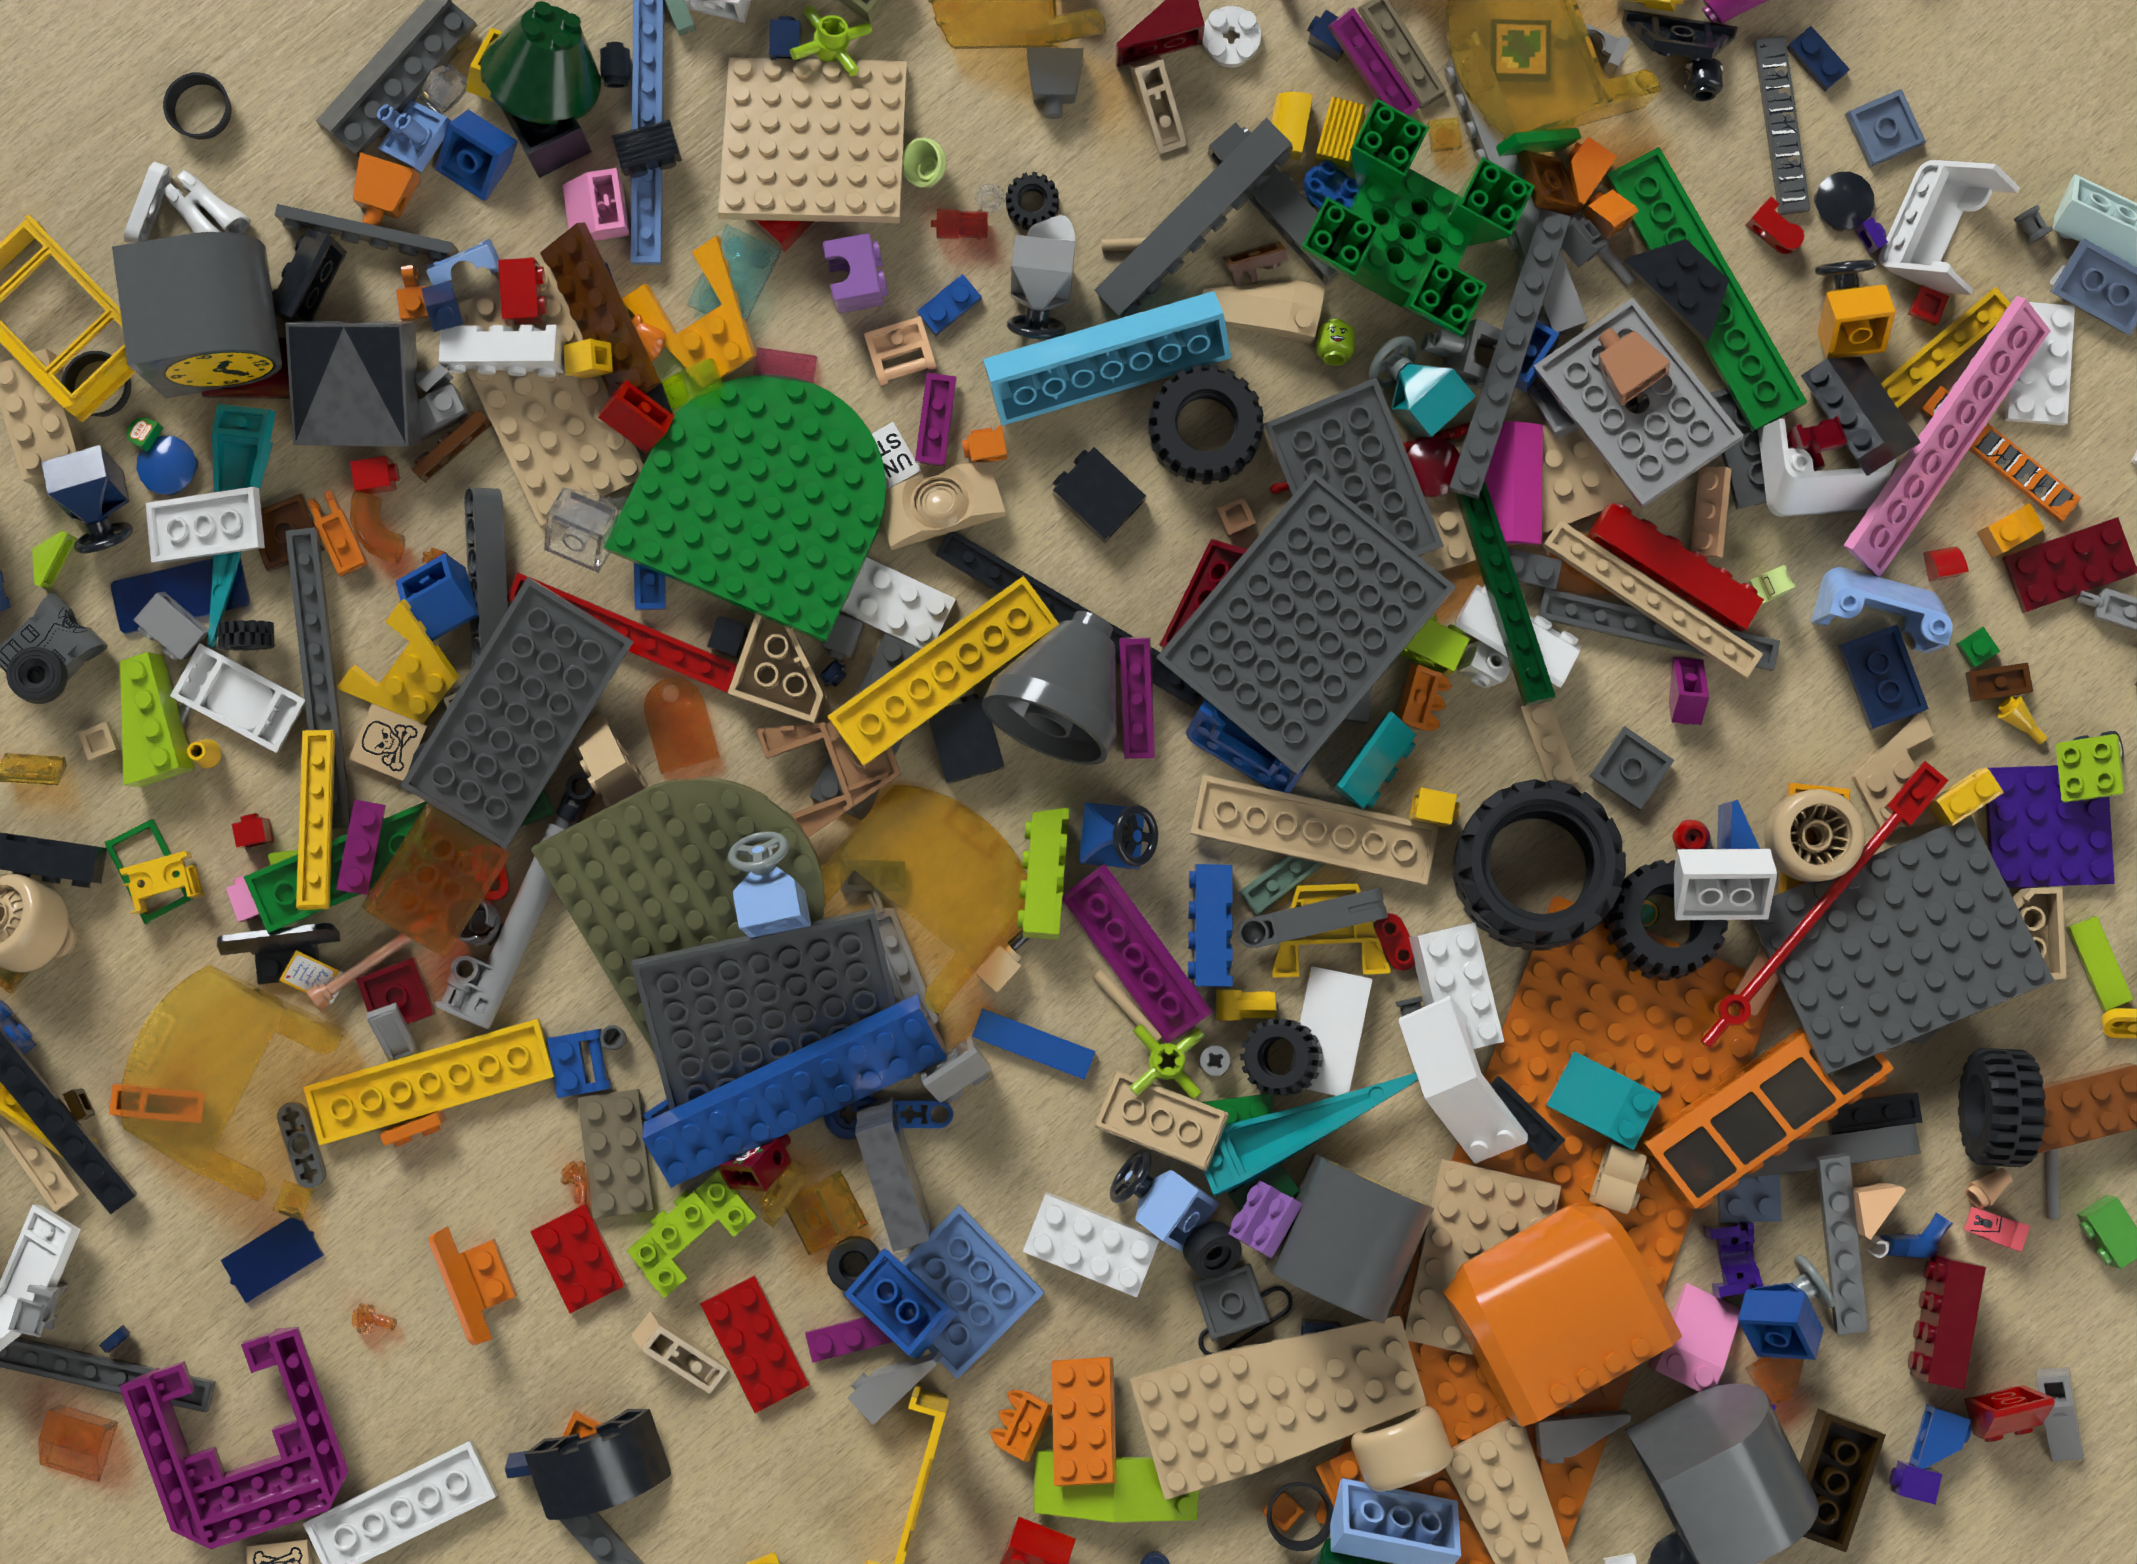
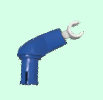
M1936 1212L1922 1234L1896 1233L1885 1234L1880 1237L1874 1235L1871 1241L1877 1245L1872 1249L1867 1248V1251L1877 1258H1882L1885 1255L1916 1259L1932 1258L1940 1252L1937 1245L1953 1223Z

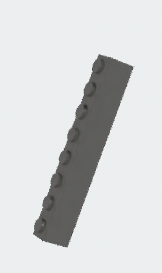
M1266 117L1094 291L1120 318H1124L1126 315H1134L1142 306L1140 301L1147 294L1150 296L1154 295L1163 285L1161 280L1168 273L1171 275L1176 273L1185 263L1182 259L1190 251L1193 254L1197 252L1206 242L1204 237L1211 230L1214 232L1218 231L1227 221L1225 216L1233 208L1236 211L1239 210L1248 201L1249 197L1247 194L1254 187L1257 189L1261 188L1271 177L1268 173L1276 165L1282 167L1291 158L1292 143Z

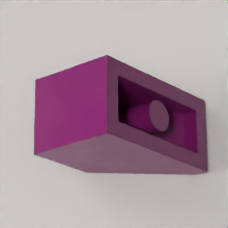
M1673 657L1669 695L1671 722L1684 725H1702L1709 700L1704 660Z

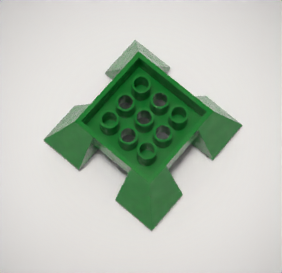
M1376 98L1350 149L1358 189L1350 207L1347 208L1326 197L1300 249L1321 264L1423 320L1462 337L1487 284L1463 272L1457 266L1467 246L1504 239L1512 235L1535 185L1482 157L1459 193L1455 194L1410 169L1430 127Z

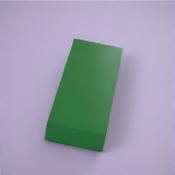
M1579 128L1516 132L1497 144L1496 149L1499 156L1518 155L1523 150L1536 153L1562 151L1582 137Z

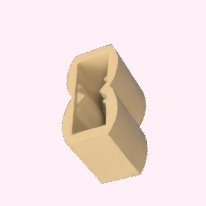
M1608 1142L1589 1200L1625 1214L1629 1213L1630 1208L1635 1209L1640 1196V1192L1636 1191L1640 1179L1644 1180L1649 1170V1163L1646 1162L1647 1156Z

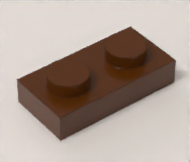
M2028 662L1965 673L1970 702L2033 692Z

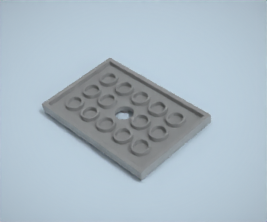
M1633 297L1533 366L1538 377L1641 508L1743 439L1742 432ZM1609 328H1612L1621 339L1632 331L1637 332L1670 362L1669 374L1638 394H1644L1650 403L1648 409L1643 413H1632L1626 408L1625 404L1620 406L1599 368V355L1605 348L1598 341V337Z

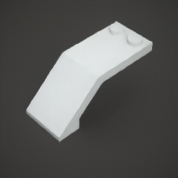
M1448 996L1400 1017L1399 1024L1425 1100L1472 1161L1478 1163L1527 1143L1528 1134L1482 1075L1466 1030L1467 1016L1452 996Z
M32 1205L0 1280V1351L22 1334L8 1329L17 1299L24 1298L33 1301L35 1293L27 1292L29 1285L57 1287L81 1230L42 1205Z

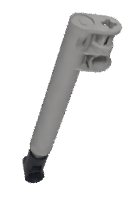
M574 773L569 777L566 783V791L555 813L558 815L555 824L549 823L545 831L546 835L542 838L541 842L582 821L591 799L597 794L590 783L589 789L584 795L576 793V783L581 779L588 781L587 778L589 776L587 774ZM535 856L488 960L485 961L472 955H462L455 958L451 963V973L446 981L448 987L442 1000H436L434 1004L436 1007L476 1025L490 1029L553 889L551 882ZM466 960L470 961L474 967L473 973L469 977L463 976L460 969L462 963Z

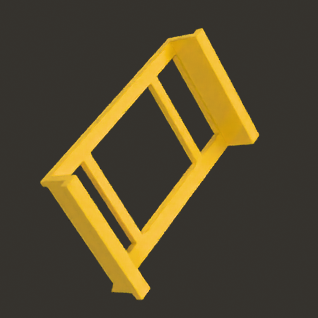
M27 214L25 216L26 219L0 243V271L34 239L43 248L0 287V303L52 255L102 306L105 312L47 367L1 319L0 343L65 410L83 423L136 373L127 365L125 344L73 393L54 375L113 319L122 327L120 307L45 231V228L36 219Z

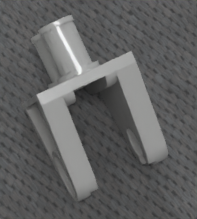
M1474 319L1469 322L1462 337L1442 328H1439L1435 335L1430 332L1425 333L1420 349L1442 356L1444 359L1443 368L1454 369L1466 385L1482 389L1488 368L1474 362L1475 347L1478 345L1495 350L1501 329L1482 320Z

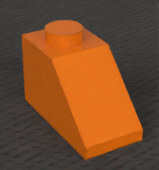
M1587 137L1583 144L1576 142L1567 156L1571 161L1566 171L1579 205L1578 212H1580L1617 158L1615 154L1590 137Z
M1612 189L1605 195L1600 191L1587 201L1588 206L1583 215L1602 234L1601 238L1607 240L1627 227L1639 210Z

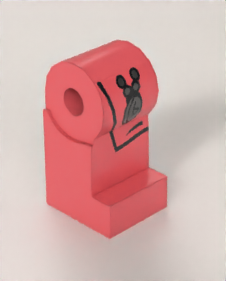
M1971 1207L1963 1230L1996 1244L2022 1252L2030 1226Z

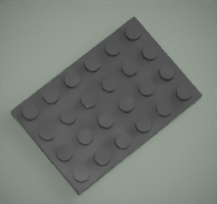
M1377 377L1264 423L1292 495L1296 493L1314 471L1418 556L1444 547Z

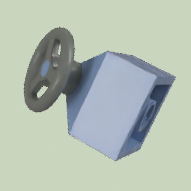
M758 832L748 835L736 842L728 853V861L733 868L750 872L733 891L739 929L749 938L811 926L805 890L794 878L776 866L789 850L787 838L777 832ZM767 841V842L764 843V844H758V845H755V846H749V845H751V844H753V843H756V842ZM780 845L777 852L772 854L771 850ZM738 854L747 855L749 862L738 860Z

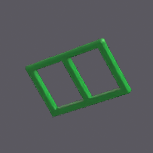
M150 819L104 842L124 884L130 883V878L120 873L119 869L124 868L114 848L115 845L150 828L163 855H171L154 819ZM179 871L175 873L176 878L180 875ZM126 887L131 896L129 887ZM182 888L181 891L184 895L182 898L148 915L146 912L141 913L140 916L144 924H148L150 921L194 898L188 897L186 889Z

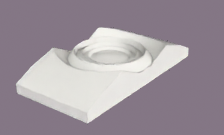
M200 643L170 697L275 753H279L305 705V699Z

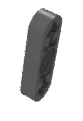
M299 1102L286 1103L279 1108L277 1120L296 1181L305 1188L319 1186L326 1178V1168L308 1111ZM289 1108L292 1111L299 1112L300 1116L295 1119L297 1128L304 1126L305 1131H298L290 1135L289 1130L295 1129V1125L292 1120L287 1121L286 1115L290 1113ZM299 1136L306 1137L310 1144L308 1151L304 1154L298 1153L294 1148V1141ZM313 1155L314 1160H309L308 1163L311 1169H316L318 1175L313 1177L314 1182L310 1178L305 1179L304 1173L308 1171L306 1162L299 1164L298 1159Z

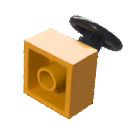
M1874 260L1829 263L1820 265L1815 269L1817 275H1834L1835 289L1826 292L1817 332L1826 359L1886 352L1896 313L1886 284L1859 285L1858 272L1875 269L1877 263Z

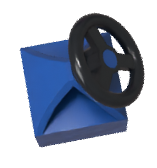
M1096 803L1084 804L1080 865L1102 866L1106 864L1107 867L1139 870L1141 865H1144L1151 859L1158 844V826L1154 816L1147 808L1140 805L1129 807ZM1144 819L1147 822L1149 833L1143 832ZM1142 842H1148L1145 852L1141 855Z

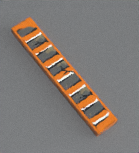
M1940 385L1920 408V411L1931 419L1937 408L1940 407L1949 394V391ZM1989 423L1984 426L1969 448L1973 454L2059 523L2064 521L2081 499L2080 496Z

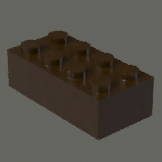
M1818 1408L1800 1460V1465L1817 1497L1819 1510L1813 1525L1802 1537L1847 1552L1886 1434L1875 1428Z

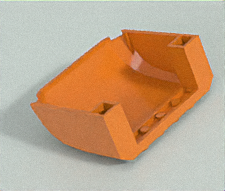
M1571 1205L1558 1210L1461 1264L1455 1273V1278L1448 1288L1442 1292L1504 1415L1521 1427L1543 1420L1667 1350L1682 1337L1633 1241L1617 1219L1602 1205Z

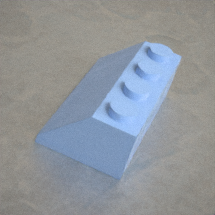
M1342 1478L1339 1483L1330 1522L1331 1552L1393 1564H1455L1461 1557L1458 1501L1400 1489L1375 1492L1365 1482Z

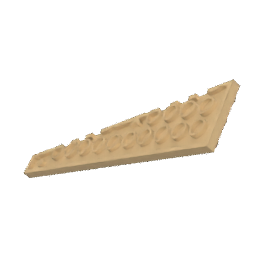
M1507 1418L1452 1447L1453 1459L1445 1469L1494 1564H1570L1525 1426L1521 1427L1512 1419Z

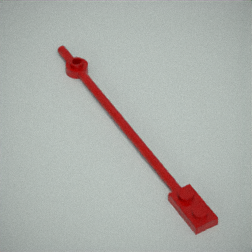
M1926 761L1921 763L1884 807L1891 815L1864 846L1863 852L1856 864L1836 879L1739 995H1729L1719 1003L1718 1015L1720 1018L1700 1041L1705 1047L1710 1049L1729 1026H1739L1749 1019L1751 1015L1749 1002L1896 827L1901 822L1907 827L1914 823L1949 781L1945 776ZM1729 1006H1735L1738 1009L1737 1016L1729 1014Z

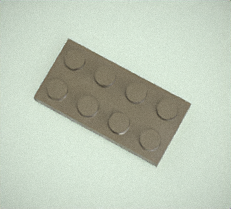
M634 1089L578 1097L593 1219L655 1210L647 1146L642 1139L644 1121L640 1090Z

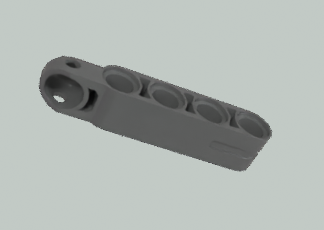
M1376 888L1246 919L1238 928V938L1244 946L1258 948L1387 918L1388 914L1383 902L1382 889Z

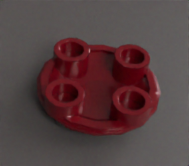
M1438 438L1424 439L1413 445L1407 455L1424 497H1438L1449 493V487L1460 457L1458 450L1446 440Z

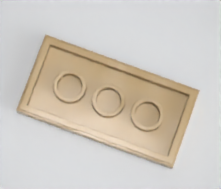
M1117 1070L1094 1127L1207 1172L1229 1114L1154 1084H1150L1143 1092L1136 1096L1129 1087L1139 1078Z

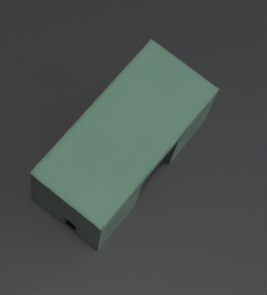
M665 0L679 36L688 34L687 31H695L696 28L685 1Z

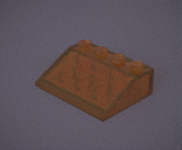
M427 803L361 907L368 914L446 958L511 854Z

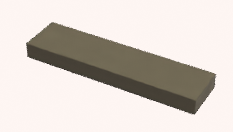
M1371 0L1359 7L1358 11L1388 59L1420 104V110L1446 95L1445 87L1391 1Z

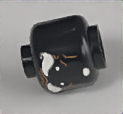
M1718 59L1691 60L1685 65L1684 90L1694 100L1700 102L1710 101L1723 89V65Z

